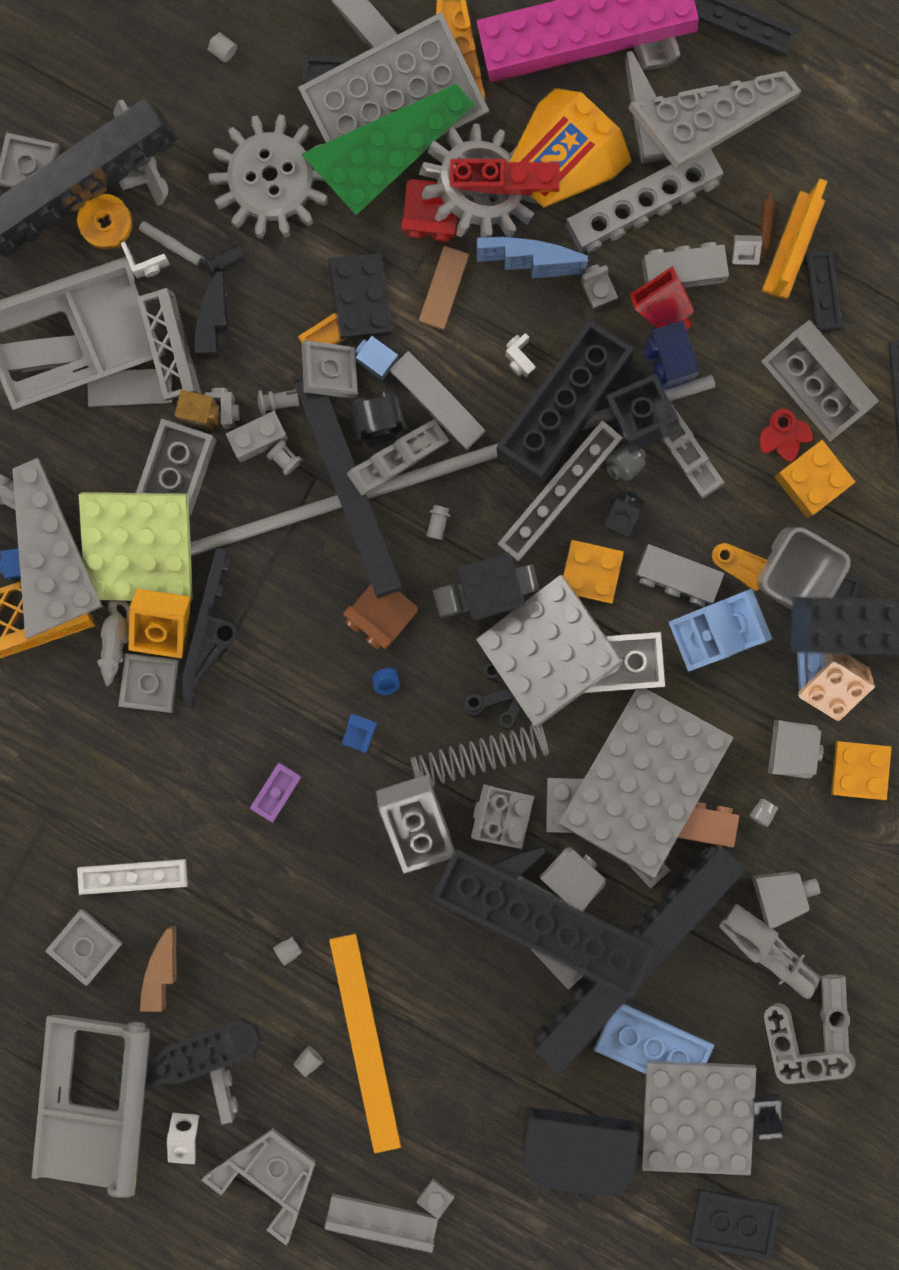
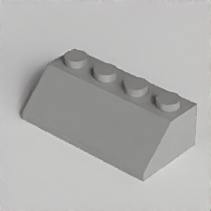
M810 320L795 330L761 361L830 442L879 402Z

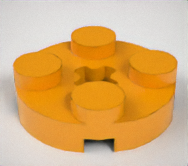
M101 194L92 200L88 199L78 213L77 223L81 234L90 245L96 248H119L121 243L130 235L132 229L131 213L122 200L113 195ZM106 215L109 216L111 225L101 228L102 225L98 220L104 219Z

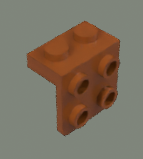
M370 584L352 607L349 606L343 615L348 618L344 623L356 633L360 629L368 635L365 640L377 650L381 646L386 650L415 616L418 608L399 591L377 599L372 584Z

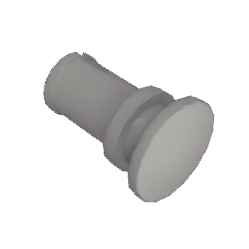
M296 389L279 393L268 391L267 395H262V391L258 390L257 400L262 416L266 415L265 411L271 410V412H276V409L299 406Z

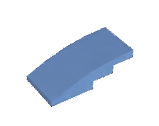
M510 237L477 238V262L503 260L504 270L531 268V278L584 274L588 263L587 255L559 245Z

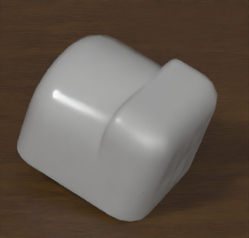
M787 527L775 539L771 547L772 552L758 575L757 585L764 594L792 610V597L833 598L850 568V558L843 550L807 529Z

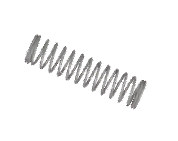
M533 724L530 725L532 745L523 727L520 728L522 749L515 732L510 730L512 752L505 735L501 732L500 745L502 756L494 737L490 735L492 759L484 740L480 738L479 745L482 763L474 743L470 741L469 748L472 766L464 746L460 743L459 752L462 770L456 754L450 746L449 756L452 773L443 751L439 749L442 777L433 754L429 752L432 780L430 778L432 786L434 787L435 785L432 761L440 781L443 784L445 783L442 758L450 778L455 781L452 754L462 778H465L462 751L472 775H475L472 747L481 770L485 773L486 767L482 744L490 764L495 770L496 763L492 741L504 767L506 766L503 740L513 764H516L513 736L523 761H526L523 733L531 753L536 759L533 730L543 755H549L542 725L536 728ZM421 755L418 756L419 766L415 756L410 758L415 778L424 776L422 765L426 775H429Z

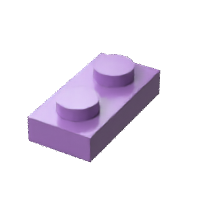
M279 762L250 809L273 823L302 776Z

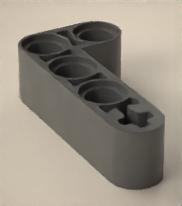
M533 564L515 569L523 596L540 591ZM453 584L433 590L440 618L469 611L461 584Z

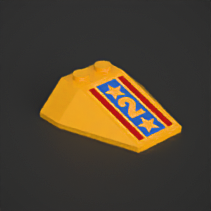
M554 89L537 105L509 162H560V191L533 192V195H530L545 208L614 179L632 160L621 129L582 92Z

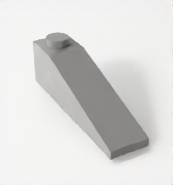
M632 51L626 53L624 63L631 102L639 100L640 103L652 101L656 95ZM634 116L641 164L668 160Z

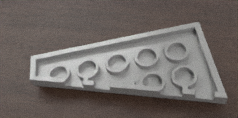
M783 71L758 76L755 80L742 83L738 80L731 82L727 86L718 87V85L679 92L677 96L663 98V96L654 97L652 101L640 103V100L630 103L628 109L675 169H678L799 96L801 90L787 72Z

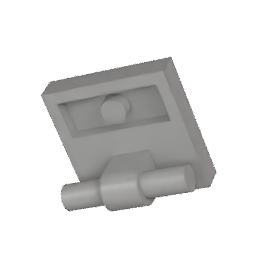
M483 784L480 800L476 802L473 814L475 821L471 838L522 849L534 796Z

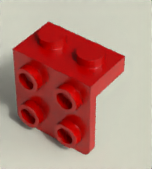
M409 180L406 188L404 218H402V233H406L407 237L422 239L423 235L433 236V240L448 242L449 238L455 239L457 216L450 213L445 219L438 222L435 216L440 206L444 204L442 198L423 199L421 195L426 186L437 184V182Z

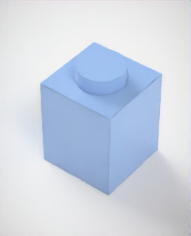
M373 336L368 341L364 339L355 351L358 354L356 356L357 363L382 381L390 372L389 369L398 361V355Z

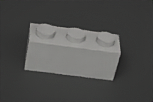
M716 242L704 243L701 245V248L690 249V246H680L672 252H664L663 249L652 250L648 252V255L644 256L642 261L645 284L671 266L675 268L684 288L723 283L729 277L725 245H717Z
M650 544L646 546L635 577L640 578L639 583L654 588L655 584L664 587V592L679 598L680 594L690 597V603L705 607V604H713L724 576L723 572Z

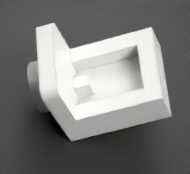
M525 333L521 338L516 335L508 342L505 356L511 361L509 364L510 368L518 376L523 375L527 379L535 372L536 367L520 350L529 342V336Z

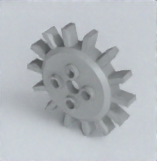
M284 115L278 116L275 122L274 133H264L262 122L258 116H252L254 136L245 140L240 132L232 127L228 131L232 141L238 145L234 153L231 154L219 148H215L213 151L217 160L229 164L228 172L209 174L211 184H229L231 190L215 199L218 209L237 202L241 208L233 216L231 221L233 226L238 229L249 215L258 218L255 232L257 238L262 239L266 233L267 221L278 220L280 232L284 238L289 237L290 226L287 222L288 217L296 213L306 225L310 226L313 223L310 213L303 207L308 199L321 205H327L328 198L323 192L313 189L314 181L325 180L315 169H312L309 162L301 155L307 152L301 145L309 136V127L304 124L298 129L293 138L286 136L284 132L287 126ZM263 151L270 153L266 159L261 158L260 154ZM287 164L293 166L290 172H285L283 167ZM268 168H273L278 172L277 177L273 181H267L263 178V172ZM249 174L256 175V179L252 182L247 181V176ZM277 187L279 192L276 195H272L269 193L270 189Z
M479 124L473 125L469 133L470 141L467 142L462 141L454 127L450 128L445 138L452 150L449 152L433 141L427 152L440 161L442 165L439 166L427 162L422 164L419 175L437 179V184L424 188L421 194L422 198H442L444 204L440 206L435 219L439 222L450 213L459 217L461 221L457 226V236L462 237L471 223L480 225L481 238L491 237L493 233L492 225L498 223L506 237L511 238L517 228L509 216L513 214L525 224H528L534 215L531 210L520 203V200L537 204L530 195L483 193L451 188L449 186L450 159H505V162L510 161L515 149L509 154L500 147L505 135V131L501 129L495 134L492 143L481 140ZM489 198L495 199L496 202H491Z

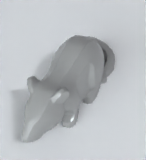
M110 600L108 602L110 615L105 619L101 629V659L97 660V664L100 667L106 686L112 683L119 668L118 664L124 662L125 656L122 650L124 644L129 641L130 605L127 601ZM118 605H122L126 609V619L117 610Z

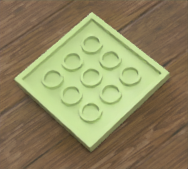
M82 492L79 494L83 562L100 600L132 601L138 588L191 597L190 602L192 601L188 494Z

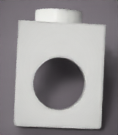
M125 241L121 243L136 278L144 275L145 277L154 276L160 272L161 268L170 265L165 254L136 265Z
M172 1113L167 1137L168 1162L195 1164V1138L199 1115ZM180 1121H188L192 1127L188 1131L182 1132L177 1130L176 1125Z

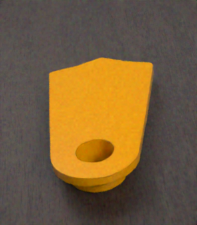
M727 543L719 544L714 548L712 559L717 566L752 590L757 591L759 589L757 578L767 561L766 559ZM722 550H726L729 553L728 560L721 559L720 552Z

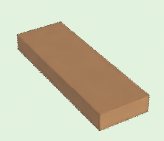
M446 246L443 247L419 318V323L444 331L469 254Z

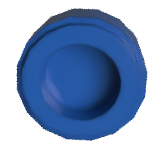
M394 668L381 669L372 677L373 688L380 695H389L399 689V677Z

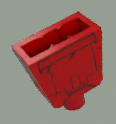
M673 266L630 294L635 310L661 332H665L673 326L678 332H684L691 326L688 316L694 310L689 296Z

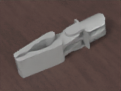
M737 903L731 905L719 927L753 962H760L781 979L780 985L785 981L802 997L806 999L811 998L821 980V976L802 961L805 955L803 954L798 957L780 940L778 933L774 929H770L767 924Z

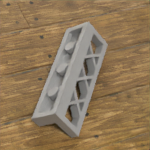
M165 288L137 297L164 400L168 401L178 398L181 390L201 394L175 293ZM159 298L161 308L155 317L148 313L146 302ZM158 323L165 325L168 331L163 342L155 339L154 330ZM165 348L174 354L175 359L170 368L161 363L160 357ZM174 374L180 378L183 389L169 393L167 382L171 375Z
M332 1194L325 1230L432 1253L438 1219L430 1214Z

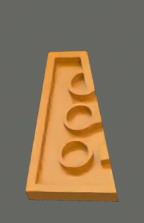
M437 0L436 14L442 12L485 101L466 0Z

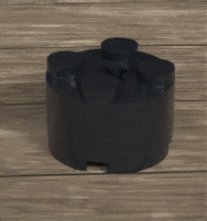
M384 392L378 398L370 400L365 397L358 398L352 402L353 407L349 410V417L357 445L362 446V442H367L368 446L383 445L397 440L396 434L400 432L403 433V436L408 433L409 430L401 400L395 397L394 392Z

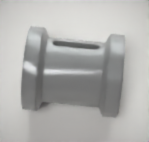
M284 440L276 444L267 455L269 460L273 459L283 469L285 475L290 474L302 461L300 456L296 457L286 447Z

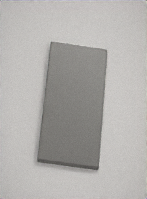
M156 369L122 370L87 383L89 407L173 403V399L164 400ZM172 375L167 382L169 393L173 392Z

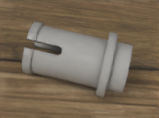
M433 506V510L429 512L432 515L426 537L443 540L447 517L451 516L448 514L449 508Z

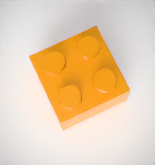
M823 440L774 476L806 518L813 516L855 483L854 479Z
M137 588L129 608V650L182 659L189 639L191 597Z

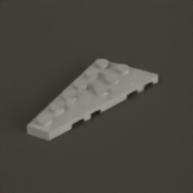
M38 458L12 469L25 639H30L103 607Z

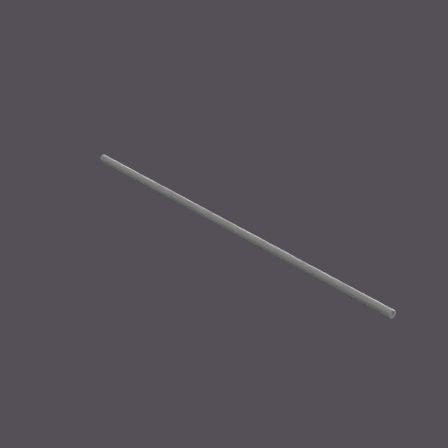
M709 375L665 389L664 391L671 402L715 388V381L713 376ZM608 409L595 412L582 430L597 426L601 421L605 423L612 421L613 419ZM499 443L395 476L366 493L367 498L370 499L497 458L496 447ZM338 495L190 542L191 556L342 508Z

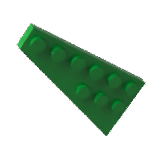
M456 83L301 155L352 212L357 215L415 161L433 141H436L464 115L474 103Z

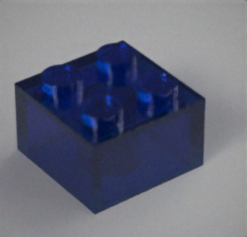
M683 320L651 330L644 345V351L647 359H652L655 368L652 370V375H657L663 389L693 381L700 371Z

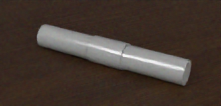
M143 221L141 223L139 231L198 266L203 259L201 255L147 222Z

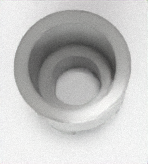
M218 32L209 41L208 50L224 63L231 59L237 49V45L221 32Z
M760 799L749 817L768 828L778 807L765 799Z
M293 937L273 947L284 966L302 953Z
M308 1046L298 1056L293 1065L304 1077H307L323 1063V1059L315 1049Z

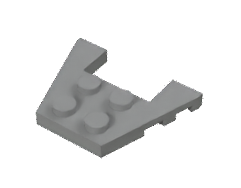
M272 1128L205 1174L202 1181L222 1195L238 1173L247 1178L283 1206L268 1226L267 1231L287 1245L316 1161Z

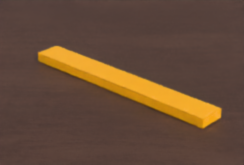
M357 934L331 938L329 941L374 1153L401 1148Z

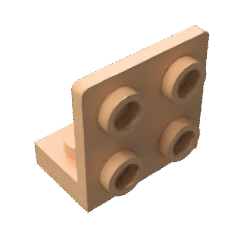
M823 654L825 667L798 692V695L802 700L836 721H840L875 687L870 668L849 654Z

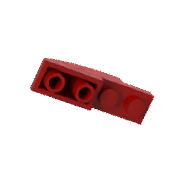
M450 159L449 186L474 192L508 195H533V192H559L560 162Z

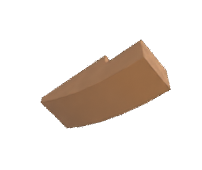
M170 926L166 929L150 958L142 986L140 1012H158L166 1008V984H173L177 980L176 926Z

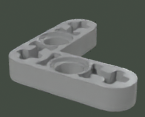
M775 1003L765 1011L764 1021L775 1073L781 1082L794 1084L841 1079L848 1077L854 1071L856 1066L855 1059L847 1051L840 1050L800 1055L792 1016L788 1007L782 1003ZM775 1010H777V1013L779 1015H783L784 1017L780 1021L781 1029L786 1027L787 1030H780L774 1032V1030H776L779 1027L778 1020L775 1018L772 1019L771 1016L775 1013ZM777 1037H786L790 1042V1048L788 1050L780 1049L776 1043ZM839 1058H842L844 1063H848L845 1070H842L841 1066H832L830 1069L831 1073L828 1072L829 1064L837 1063ZM809 1061H818L822 1065V1073H812L808 1067ZM800 1062H802V1070L794 1071L791 1076L788 1072L783 1071L787 1064L793 1069L798 1068L801 1065Z

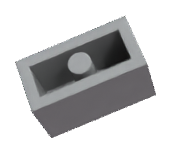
M275 411L226 433L240 462L274 447L282 440H289Z

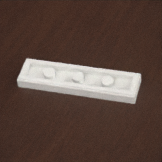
M186 859L77 868L79 895L188 886Z

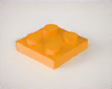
M571 540L563 576L578 597L612 604L624 551Z
M836 741L831 794L887 800L891 747Z

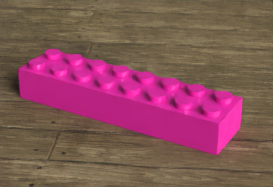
M555 0L477 20L489 79L490 82H495L636 47L639 44H648L668 39L670 36L676 37L696 32L698 30V14L694 0Z

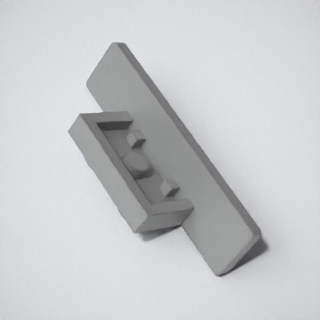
M123 99L117 101L113 114L115 118L129 109ZM154 156L151 157L150 162L146 165L136 167L128 172L129 175L119 182L122 190L147 183L157 205L163 204L168 195L167 183L160 177L157 171Z

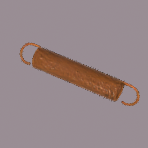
M772 191L769 193V198L763 201L759 236L762 238L761 258H764L765 254L763 252L762 256V250H767L770 247L775 202L771 201Z

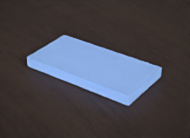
M623 1004L602 1027L593 1050L646 1074V1060L707 1063L714 1044Z

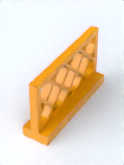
M819 179L809 194L802 191L799 192L762 292L783 300L788 299L825 200L821 199L828 181Z
M21 581L0 588V596H2L0 599V612L4 605L15 610L8 624L0 620V624L6 627L0 637V658L96 626L94 618L89 612L30 639H25V629L19 630L13 627L20 613L24 614L22 610L23 600L21 599L18 607L6 602L11 592L17 590L22 592Z

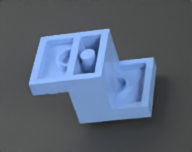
M752 589L669 621L688 671L724 659L772 639Z

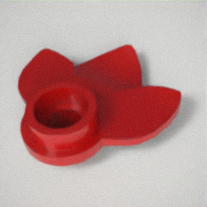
M777 410L770 418V425L761 432L760 448L762 453H768L776 449L777 453L784 460L792 462L799 452L800 443L813 441L811 428L806 422L796 420L795 415L790 410ZM780 418L787 421L786 427L779 426L778 420Z

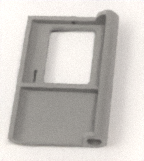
M126 257L0 300V333L58 312H64L83 354L80 360L15 382L11 379L0 353V382L12 410L153 360L137 300L139 294L135 286L132 269Z
M65 1015L47 1016L32 1178L45 1177L108 1188L107 1193L114 1197H130L135 1194L150 1029L145 1028L144 1023L130 1022L127 1025ZM77 1030L117 1035L125 1039L118 1110L78 1105L70 1101Z

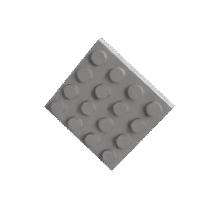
M562 575L528 599L524 607L515 609L476 639L536 727L624 663Z
M646 1060L642 1171L751 1175L754 1121L753 1098H755L756 1082L755 1065Z

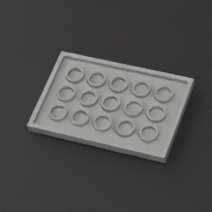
M442 12L298 87L326 143L456 83L474 105L450 128L454 127L456 130L489 113L483 96ZM449 129L446 130L439 138L447 135Z
M646 688L636 689L561 818L559 825L654 879L734 737Z

